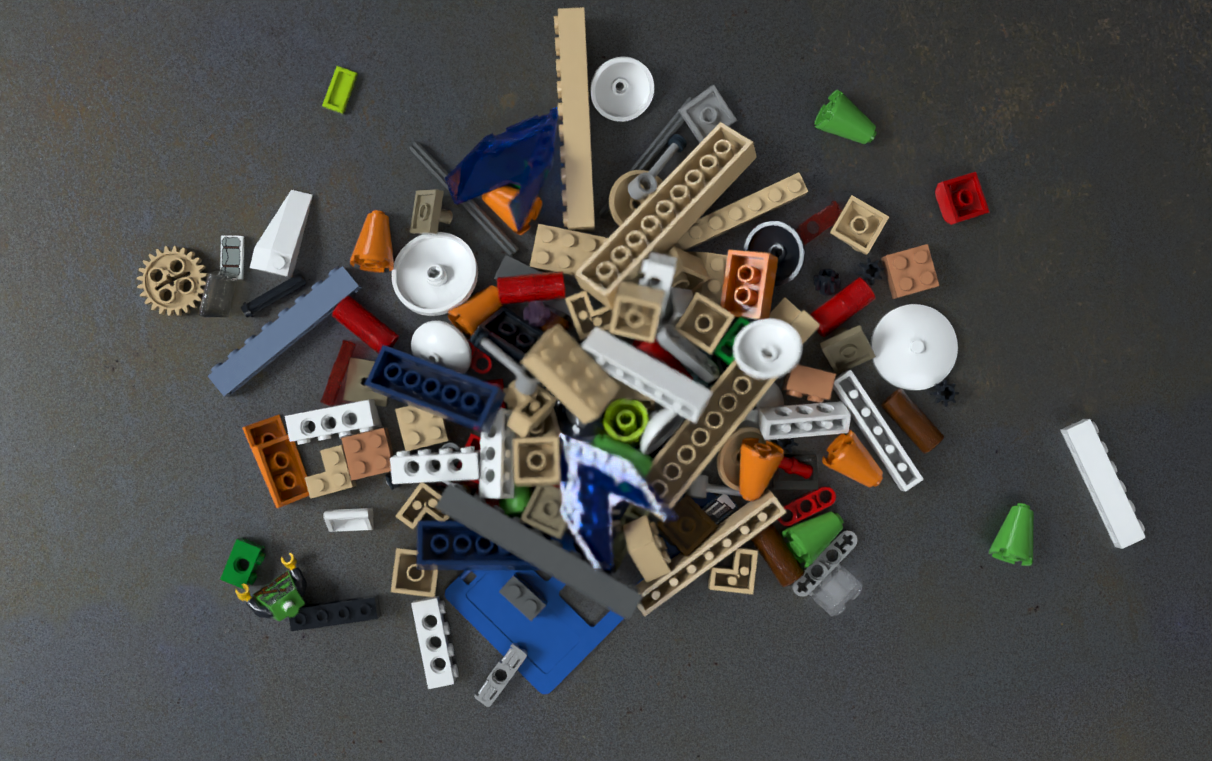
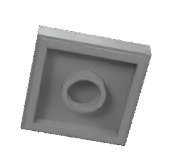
M711 85L678 110L699 143L720 122L728 127L737 122L736 117L715 85Z

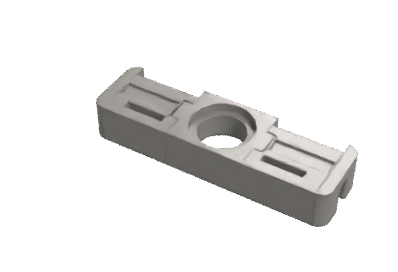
M517 643L511 644L512 648L508 650L502 660L500 659L487 677L484 685L475 694V699L486 707H490L528 655V652L525 649H520ZM503 669L507 673V678L499 680L496 678L495 672Z

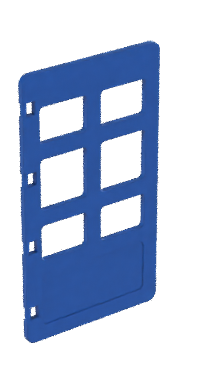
M571 470V479L583 475V471ZM613 487L603 489V495H617L619 497L615 501L608 502L613 509L621 511L609 520H620L633 496L626 500ZM685 492L677 501V503L685 496ZM707 492L706 499H692L704 510L718 497L714 493ZM726 515L719 519L715 524L717 525ZM566 531L561 540L551 535V539L563 545V550L567 552L573 550L576 552L573 546L574 539ZM664 539L668 548L666 550L670 556V559H672L676 555H678L680 551L675 547V545H670ZM464 570L445 590V598L503 656L512 648V643H517L520 649H525L528 652L518 671L541 694H549L624 619L616 613L609 611L595 626H590L559 595L560 590L566 584L554 577L546 581L535 570ZM472 571L477 577L468 585L463 579ZM516 572L548 601L546 606L532 621L499 592Z

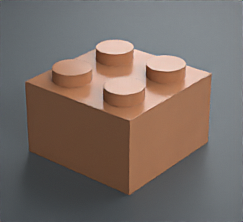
M928 244L881 258L892 299L939 286Z
M796 364L785 374L782 390L787 391L786 395L801 398L802 395L808 396V401L823 403V400H830L836 374Z
M388 428L341 438L351 481L391 471L390 458L394 456Z

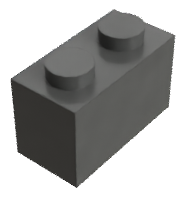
M517 572L499 591L530 621L538 615L548 602Z

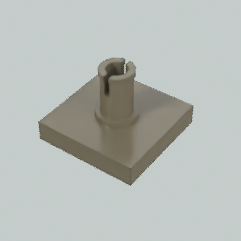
M437 189L416 191L410 227L411 234H437L439 222L451 223L453 218L452 211L441 209L444 191Z
M860 325L848 331L844 327L838 328L834 332L835 337L820 343L836 375L876 357Z
M350 357L343 400L361 402L374 399L375 405L387 407L389 397L378 394L365 385L375 361Z
M551 485L537 486L520 520L561 540L580 502V498Z

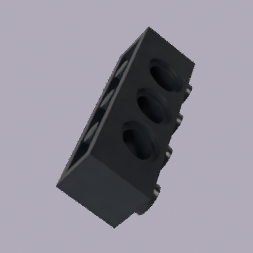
M379 595L303 605L298 609V613L294 617H289L291 632L379 619L381 617Z

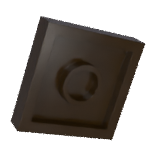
M688 494L667 513L663 520L656 524L660 531L685 557L718 527Z

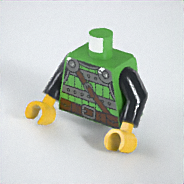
M289 553L291 556V561L286 562L281 557V562L291 571H286L253 594L254 597L250 596V590L246 584H242L245 589L244 593H239L235 589L238 599L246 600V605L257 617L269 619L273 617L277 621H282L287 616L294 617L298 613V609L304 605L305 602L302 596L305 595L307 582L300 568H296L297 560L292 553Z

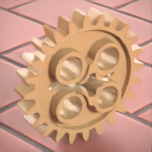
M165 246L164 253L160 249H156L157 256L149 254L151 261L143 260L146 268H139V271L144 274L137 277L138 280L143 281V284L137 286L139 289H144L140 297H148L145 304L150 305L153 303L152 310L156 311L159 308V314L164 315L167 311L168 316H173L174 311L178 316H182V309L186 313H190L189 306L197 309L198 307L195 302L204 301L200 295L208 293L203 289V286L209 285V283L204 281V278H207L209 274L202 273L206 266L198 265L202 259L199 257L193 259L195 253L189 252L187 254L186 248H182L179 252V247L173 246L172 252L169 247ZM181 261L182 269L176 272L174 266L177 262ZM158 271H162L163 278L157 282L155 274ZM190 272L189 276L181 278L182 276ZM172 277L180 278L174 281L175 285L167 284L172 282ZM190 281L192 288L185 292L183 286L185 282ZM164 285L158 291L156 290V287ZM167 290L172 292V298L169 301L164 299V294Z

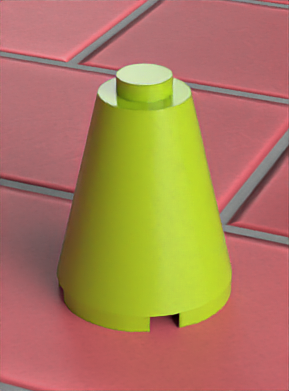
M625 398L611 403L606 409L604 426L608 434L631 447H636L641 443L642 435L648 424V414L643 404L637 400H626Z

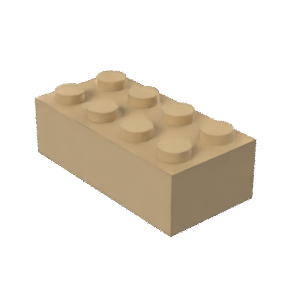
M538 224L530 267L544 272L563 271L564 276L576 278L575 273L608 238Z
M559 325L545 332L521 361L584 424L597 418L620 388Z

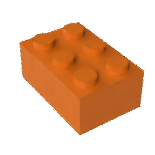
M728 250L720 307L738 319L741 316L746 320L755 321L769 319L778 257L769 253Z

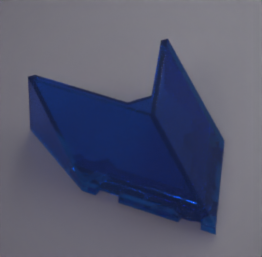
M558 107L550 109V113L540 117L536 115L506 127L505 132L496 136L493 133L485 136L444 178L454 204H461L509 183L520 186V191L508 203L516 228L521 230L553 165Z
M559 433V442H561V515L596 570L611 569L613 567L612 507L621 500H626L660 515L662 520L678 519V516L631 461Z

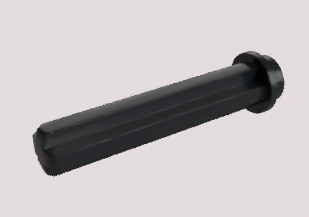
M299 273L252 301L244 302L240 308L246 318L250 316L253 318L255 313L306 284V281Z

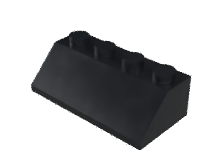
M504 306L477 327V330L483 328L489 333L488 339L521 367L524 365L521 361L545 333ZM482 345L476 347L485 354L489 355L490 357L498 361L499 363H501L502 365H504L499 359H497ZM540 381L539 385L546 389L547 387Z

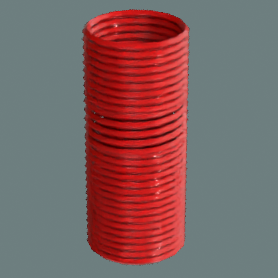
M563 271L544 272L542 276L541 273H537V279L536 274L500 276L497 278L499 302L501 305H504V303L566 298Z
M859 277L810 314L820 325L816 331L822 337L829 335L834 329L841 326L846 320L874 301L876 297L870 286Z
M346 296L332 313V317L354 333L357 338L365 342L377 354H379L383 345L392 348L399 338V335L378 318L376 319L369 310L365 309L364 306L360 305L350 296Z
M656 335L654 342L636 339L632 343L631 347L647 354L652 359L665 364L668 368L685 375L693 381L690 373L670 351L660 344Z

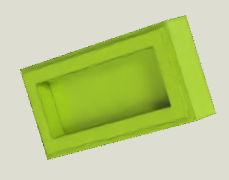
M336 66L322 106L344 114L358 74Z

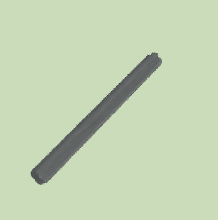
M689 97L681 107L690 102L693 98ZM677 111L630 171L646 170L671 137L685 122L679 111ZM609 197L597 211L604 219L611 214Z
M418 141L413 143L410 150L507 254L513 256L517 253L518 247Z

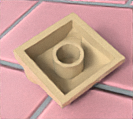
M851 195L830 234L850 245L855 251L867 255L889 216Z

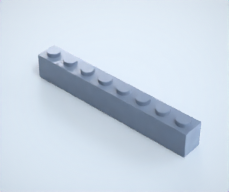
M337 266L328 273L330 277L325 281L320 280L311 287L312 291L309 294L299 296L292 308L289 309L287 307L278 314L279 318L276 321L266 323L261 328L262 332L259 335L249 337L244 342L245 346L240 350L238 348L227 356L229 358L223 364L220 362L211 369L212 373L208 375V378L223 396H231L330 315L346 296L352 297L362 288L344 266L339 268Z

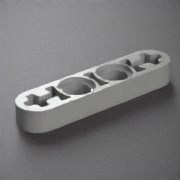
M666 324L656 330V336L660 344L706 383H711L720 378V372L716 364L671 325Z
M842 530L815 562L809 567L804 568L805 574L807 573L815 582L812 584L808 581L805 585L806 591L800 590L798 592L799 586L797 583L799 581L804 583L807 580L803 575L792 583L794 593L801 597L809 595L856 546L857 536L850 530ZM843 535H851L850 540L852 543L850 545L846 543L841 547L845 549L843 553L834 546L836 542L838 545L843 543ZM834 549L837 551L838 557L835 561H828L826 553ZM814 565H820L823 568L821 576L814 577L811 574V569Z

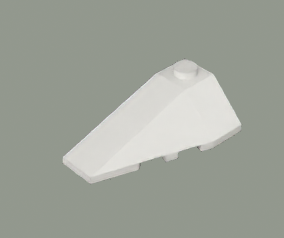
M295 190L290 191L256 244L250 268L288 278L293 277L313 195Z

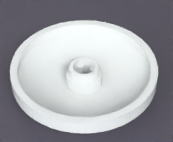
M445 232L420 235L411 240L397 255L392 270V284L398 298L413 312L426 316L447 314L448 311L464 303L472 294L478 279L477 261L469 246L459 237Z
M920 304L904 305L888 312L876 325L870 342L876 356L872 361L878 373L891 385L904 390H923L935 386L934 384L940 383L952 370L958 352L957 337L947 318L937 310Z

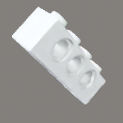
M651 252L649 260L644 259L642 273L646 274L644 279L639 280L638 285L665 291L657 327L659 329L677 258ZM652 277H657V278H659L660 280H659V281H655V280L652 279Z
M374 399L285 416L290 442L297 441L298 445L311 442L310 438L318 437V441L330 439L333 433H339V437L351 435L354 429H359L360 433L372 431V426L379 425ZM351 413L357 416L356 424H352L349 420ZM331 417L335 418L336 420L335 428H332L329 425V419ZM310 421L315 423L316 428L314 432H311L308 428Z
M842 401L759 408L757 427L765 440L849 433L851 414Z
M499 409L489 434L481 433L479 496L482 498L514 499L513 439H515L516 435L507 426L513 410Z
M462 447L461 451H453V448L439 449L440 452L431 453V449L418 450L417 454H410V451L405 450L397 451V455L390 458L392 484L479 479L481 450H474V447ZM454 458L462 461L463 466L461 469L454 466ZM433 459L438 460L440 462V470H436L435 468H433ZM411 461H416L419 464V471L411 468Z
M439 596L415 600L411 605L428 689L452 685L456 682V678L459 677L457 665H453L451 656H454L453 644L448 642L447 635H450L449 623L444 622L443 614L446 613L444 600L440 601ZM428 615L435 616L437 624L434 626L429 625L426 617ZM431 637H439L442 642L441 646H433L430 641ZM435 659H444L446 666L438 668L435 665Z

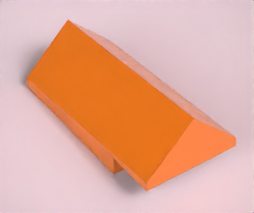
M280 415L242 427L276 508L309 496L305 481L307 474L295 441L290 442Z

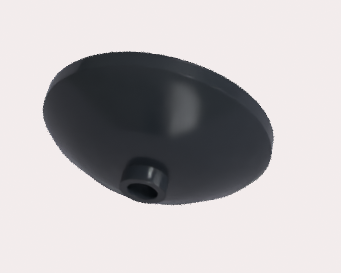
M768 221L759 224L750 232L744 244V251L769 253L778 257L774 286L791 282L799 275L803 268L806 256L804 242L795 228L785 222ZM778 249L782 250V256L778 255Z

